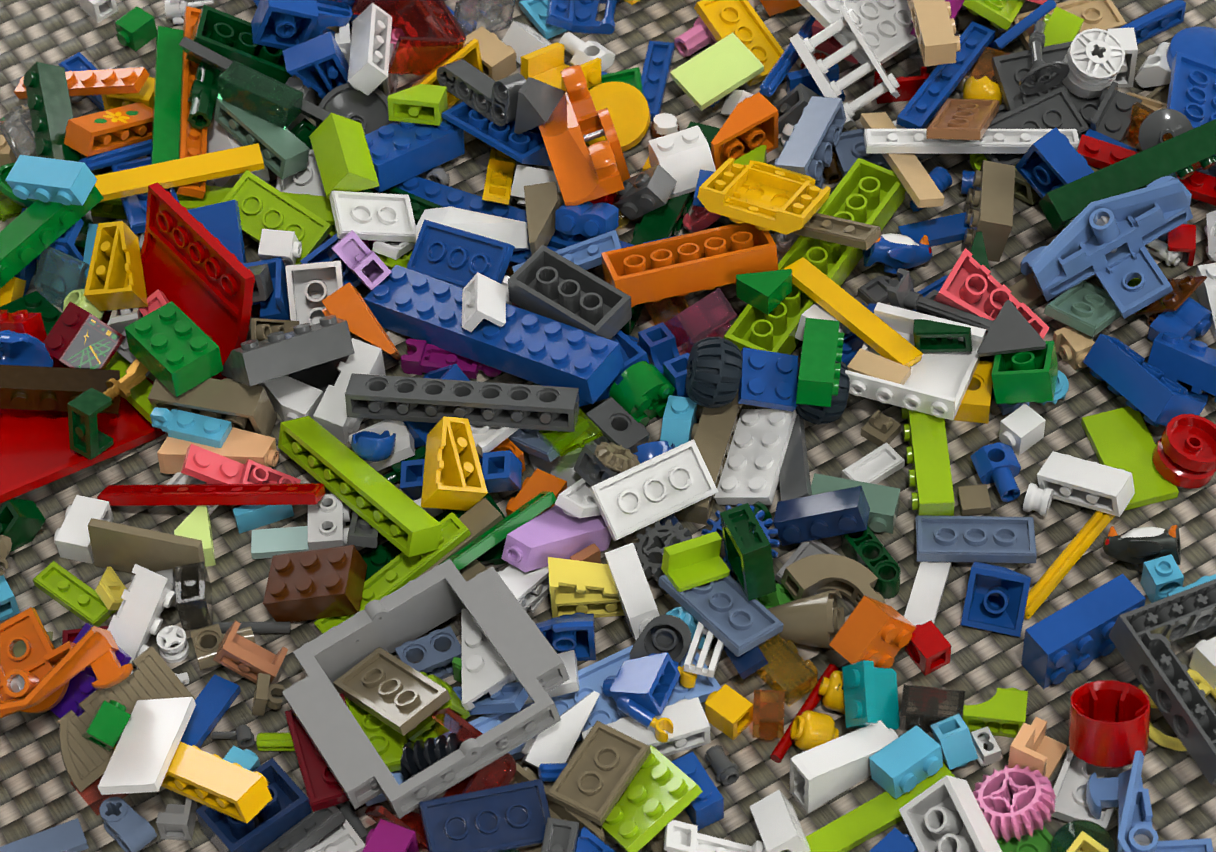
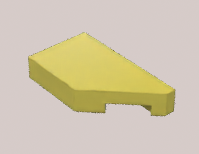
M109 566L102 575L95 591L108 610H119L123 601L121 596L124 589L127 588L113 568Z

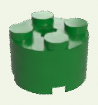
M641 361L633 364L621 374L624 379L618 385L614 382L609 391V398L612 397L638 423L646 426L656 416L663 417L668 397L673 395L675 388L652 363L648 364L647 361Z

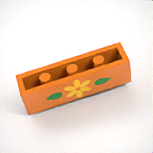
M141 102L69 119L66 126L64 144L88 157L152 139L153 109Z

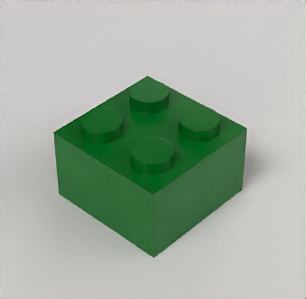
M1045 341L1046 349L995 355L991 376L996 404L1044 403L1054 400L1059 370L1054 341Z

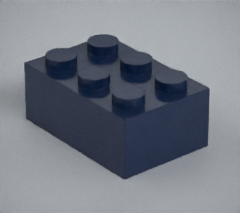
M273 758L252 771L261 773L267 779V787L273 799L248 823H244L205 805L195 810L201 831L219 852H261L312 812L309 798Z

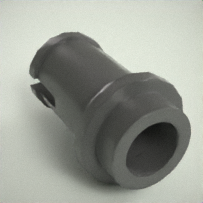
M715 745L709 748L704 757L717 773L716 779L718 782L724 785H731L736 782L740 776L737 764L729 760L722 746Z

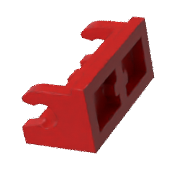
M921 67L919 76L896 78L900 87L896 88L900 96L895 98L890 91H887L876 98L877 104L910 101L929 77V73L926 74L927 67ZM874 71L873 88L883 82L877 71Z

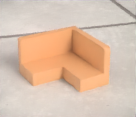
M1035 717L1031 725L1023 724L1010 745L1008 767L1014 768L1018 764L1021 769H1024L1027 766L1031 772L1039 770L1042 776L1044 775L1049 780L1064 756L1067 746L1046 736L1047 721Z

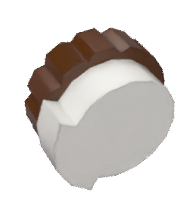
M669 113L656 115L650 127L651 136L655 137V139L679 131L677 118Z

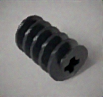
M449 733L448 737L440 735L437 739L433 737L427 738L425 742L423 740H416L415 744L412 742L405 743L400 761L404 779L407 781L458 750L463 743L456 733Z

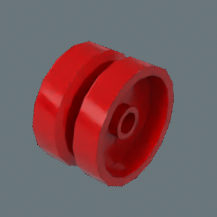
M1181 414L1171 419L1153 451L1152 459L1156 470L1164 479L1186 489L1200 488L1209 483L1216 472V424L1194 414Z

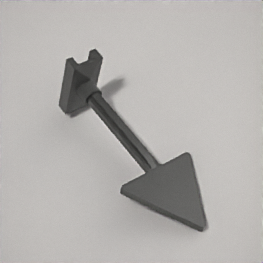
M901 268L897 271L898 286L895 288L889 285L886 289L891 306L911 311L913 309H921L959 323L986 329L987 335L977 350L980 357L1046 349V342L1010 300L1004 303L996 319L991 321L925 298L922 294L914 292L909 271Z

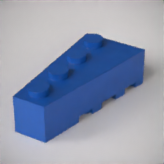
M1100 333L1083 363L1091 368V375L1109 384L1107 388L1116 395L1124 396L1127 399L1125 403L1129 407L1144 413L1145 416L1143 418L1145 421L1158 427L1160 424L1167 426L1173 417L1181 414L1200 415L1207 403L1200 398L1186 396L1187 389L1181 384H1176L1165 378L1163 371L1144 362L1145 358L1119 339Z

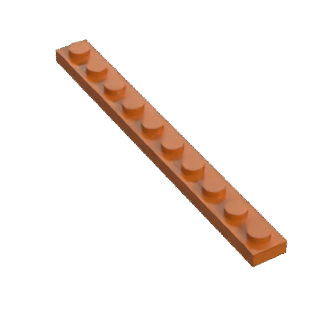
M186 6L183 37L191 39L194 25L202 9ZM184 51L182 60L179 159L207 154L208 127H204L201 130L196 129L187 121L191 104L188 102L199 64L186 59L187 53ZM206 181L177 186V194L203 199L206 192Z

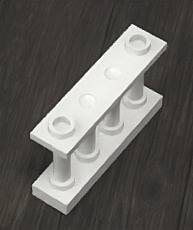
M841 4L838 8L843 15L842 18L810 39L808 37L804 39L797 33L789 40L824 97L840 98L839 95L842 94L843 89L874 69L881 76L883 82L851 103L846 102L843 104L846 115L844 128L848 130L856 125L852 118L855 116L854 112L887 91H890L895 98H898L900 94L896 88L900 87L892 73L887 75L858 28L857 23L860 20L852 8L847 10ZM847 26H850L856 39L824 60L821 58L816 60L812 53L816 50L815 47ZM863 47L870 60L835 82L833 80L830 82L826 76V73L829 72L828 69Z

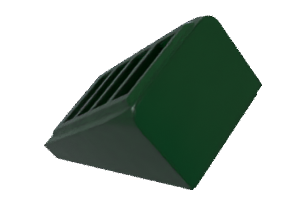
M914 319V344L922 353L972 352L970 327ZM958 337H963L964 341H959Z

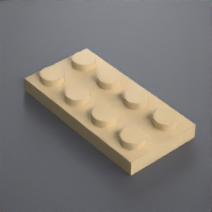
M1069 0L1056 5L1084 19L1079 33L1094 28L1107 31V29L1120 28L1127 24L1112 0ZM1054 9L1051 10L1048 14L1052 15ZM1033 11L1016 15L1012 22L1013 26ZM1036 23L1018 36L1027 50H1031L1028 43Z

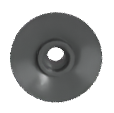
M1156 110L1149 114L1140 126L1138 134L1140 147L1144 151L1164 142L1162 137L1165 133H1171L1173 138L1192 130L1193 127L1189 119L1177 110Z

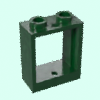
M746 503L721 512L720 519L726 560L748 601L775 592L776 583L771 544L749 504Z

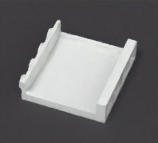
M878 302L874 309V314L913 346H915L913 334L914 319H924L970 327L973 349L972 352L923 353L921 361L910 367L911 375L904 385L845 370V373L850 378L849 393L953 421L981 359L978 356L977 350L986 336V329ZM958 337L959 341H964L963 337ZM864 342L861 349L881 356Z

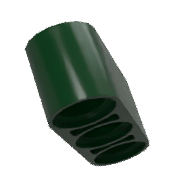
M868 526L867 530L843 534L841 549L844 555L861 563L874 573L878 578L873 589L875 592L880 593L884 599L894 598L900 589L901 569Z

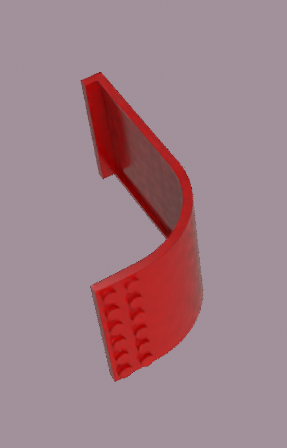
M158 182L148 185L146 227L140 252L147 298L157 289L162 291L169 302L172 301L206 335L212 336V340L219 346L223 365L231 351L240 348L241 343L246 341L253 305L255 276L250 269H247L233 253L220 243L218 238L214 237L201 222H198L184 206L173 198L169 191H166ZM104 311L102 318L104 323H108L112 311ZM53 359V367L67 368ZM220 372L211 378L222 380L227 377L222 376ZM146 376V379L153 385L154 382ZM121 397L118 414H97L98 430L112 437L114 444L90 460L70 449L68 412L0 409V503L164 435L166 432L160 428L152 427V424L126 399Z

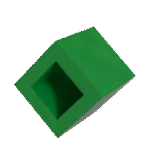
M138 6L115 22L118 41L123 46H128L134 51H138L156 37L157 28L154 17Z
M104 700L97 708L82 737L110 751L114 748L131 715L125 712L127 708L121 703L110 700V702Z

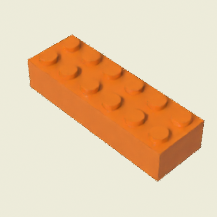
M745 222L601 253L604 281L631 296V308L638 304L658 302L669 297L685 296L696 291L712 290L719 286L736 284L737 274L778 270L777 247L769 231L759 230L755 225Z

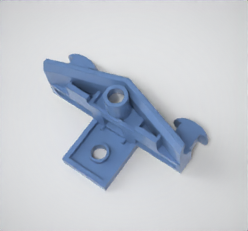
M1165 176L1153 181L1146 188L1091 202L1048 246L1039 247L1023 258L1020 263L1021 273L1027 276L1033 272L1035 282L1046 301L1051 300L1095 274L1124 319L1173 291L1171 284L1145 245L1193 218L1181 182L1173 176ZM1133 278L1141 279L1140 284L1135 287L1127 285Z
M1135 751L1132 768L1119 774L1118 777L1097 778L1096 772L1090 775L1086 786V801L1091 814L1095 818L1100 819L1101 808L1118 807L1117 852H1214L1211 838L1158 841L1157 832L1152 827L1153 814L1149 790L1143 789L1141 772L1144 755L1142 751Z

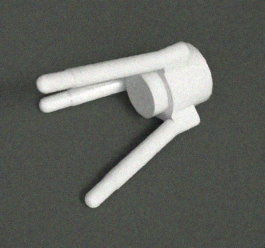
M166 0L167 20H173L174 25L184 24L183 18L186 6L194 8L203 5H213L214 0L189 3L185 0Z

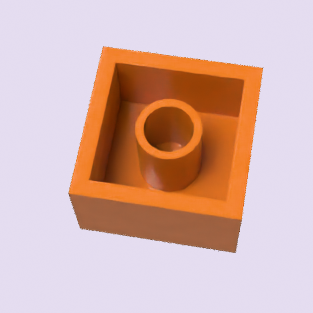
M864 596L829 645L851 664L864 660L874 661V668H891L894 658L900 649L910 642L916 626L893 607Z

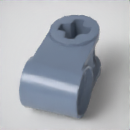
M110 797L101 804L99 810L100 816L104 821V829L125 852H139L157 837L150 823L135 812L122 798Z

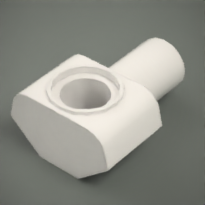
M571 32L565 33L560 39L559 43L564 45V50L573 55L570 61L571 66L581 65L599 58L601 59V72H604L614 63L615 54L598 42L587 41L585 43Z
M1160 43L1155 53L1149 55L1141 65L1135 77L1140 87L1146 88L1170 84L1171 69L1166 57L1170 43Z

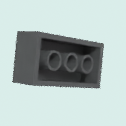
M544 245L508 278L509 301L524 310L610 340L632 318L631 296Z

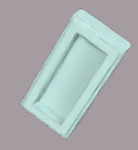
M308 526L252 530V559L272 558L273 555L309 551Z

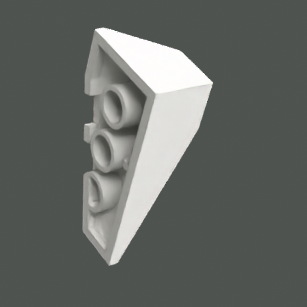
M455 207L426 209L415 227L416 241L425 219L515 246L513 252L529 250L527 222Z

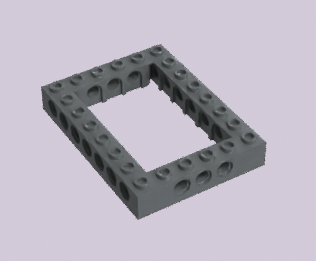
M1216 579L1119 615L1108 635L1210 785L1216 783V712L1205 698L1206 693L1204 690H1200L1188 674L1189 669L1187 666L1181 664L1170 648V642L1216 625Z

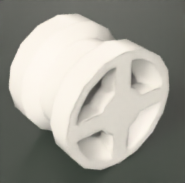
M1030 483L1025 495L1023 511L1030 512L1033 510L1038 512L1040 516L1046 517L1051 506L1054 489L1038 488L1037 484Z
M174 625L166 626L159 631L156 640L162 659L168 663H178L186 659L190 649L185 631L181 627Z

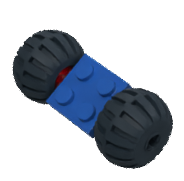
M707 337L694 344L688 358L685 379L686 393L691 400L706 408H719L730 404L734 400L739 388V404L791 412L796 410L797 415L803 420L820 425L838 420L842 416L847 404L850 378L845 373L848 367L842 361L838 396H832L831 407L796 404L800 370L798 356L745 347L740 351L734 343L727 339Z

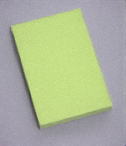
M731 33L672 70L670 76L702 111L764 72V65L734 33Z

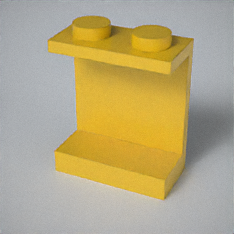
M556 42L520 57L521 75L526 80L528 77L566 91L560 73L563 69L569 67L564 64L563 44ZM596 58L580 65L588 89L601 83V59Z

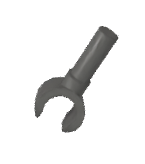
M240 725L236 731L212 732V739L237 740V746L240 748H251L255 744L254 734L251 733V729L247 725Z

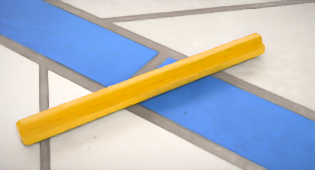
M1096 511L1029 591L1024 615L1025 620L1032 617L1114 518V515Z

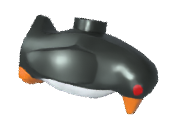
M1173 525L1170 529L1157 527L1134 528L1121 536L1117 534L1114 526H1111L1108 536L1104 540L1103 549L1108 556L1120 561L1138 564L1139 570H1143L1144 562L1172 554L1177 565L1181 564V543L1178 525Z

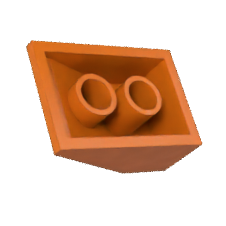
M760 92L738 103L712 140L711 154L716 170L728 158H735L736 160L760 145H767V153L778 148V109Z
M350 282L322 300L326 307L322 310L325 316L336 315V318L346 320L350 334L370 345L381 348L383 353L396 360L401 359L400 353L358 290Z

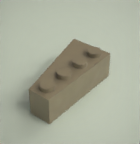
M156 378L148 397L153 408H167L170 411L177 409L231 421L234 428L269 437L277 419V414L264 387L259 384L248 386L227 378L222 380L209 378L178 397H175Z

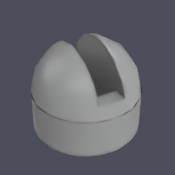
M438 167L429 172L426 179L447 186L450 176L443 168Z

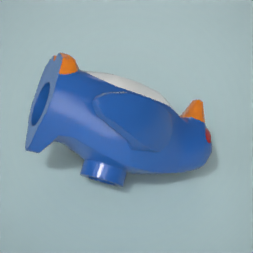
M890 233L882 234L868 250H863L864 267H870L875 262H880L884 265L883 271L897 274L899 268H913L930 261L933 254L927 235H924L916 243L908 236Z

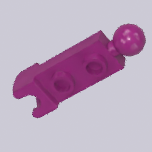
M407 339L408 355L404 354L401 356V368L406 374L422 375V373H428L453 364H457L463 373L471 379H477L479 370L491 378L497 377L502 373L501 370L443 350L435 345L426 344V340Z

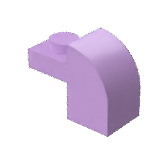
M353 230L348 232L331 248L346 264L348 269L371 291L392 273L375 252L371 251Z

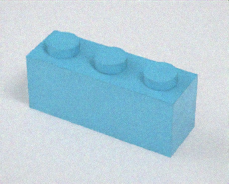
M19 155L5 181L11 187L13 194L23 200L28 198L42 202L51 201L64 205L83 206L97 179L84 162Z

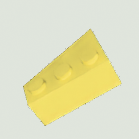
M548 557L552 618L575 613H594V618L625 616L608 564Z

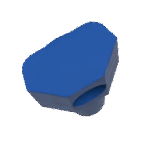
M1001 442L986 445L970 456L981 483H994L1003 502H1010L1019 497L1020 490L1014 477L1019 474L1021 466L1010 445Z

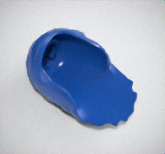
M0 331V365L53 367L54 361L47 351L45 344L29 334L17 333L15 331Z

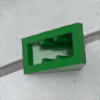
M792 269L736 275L737 298L767 315L792 292Z

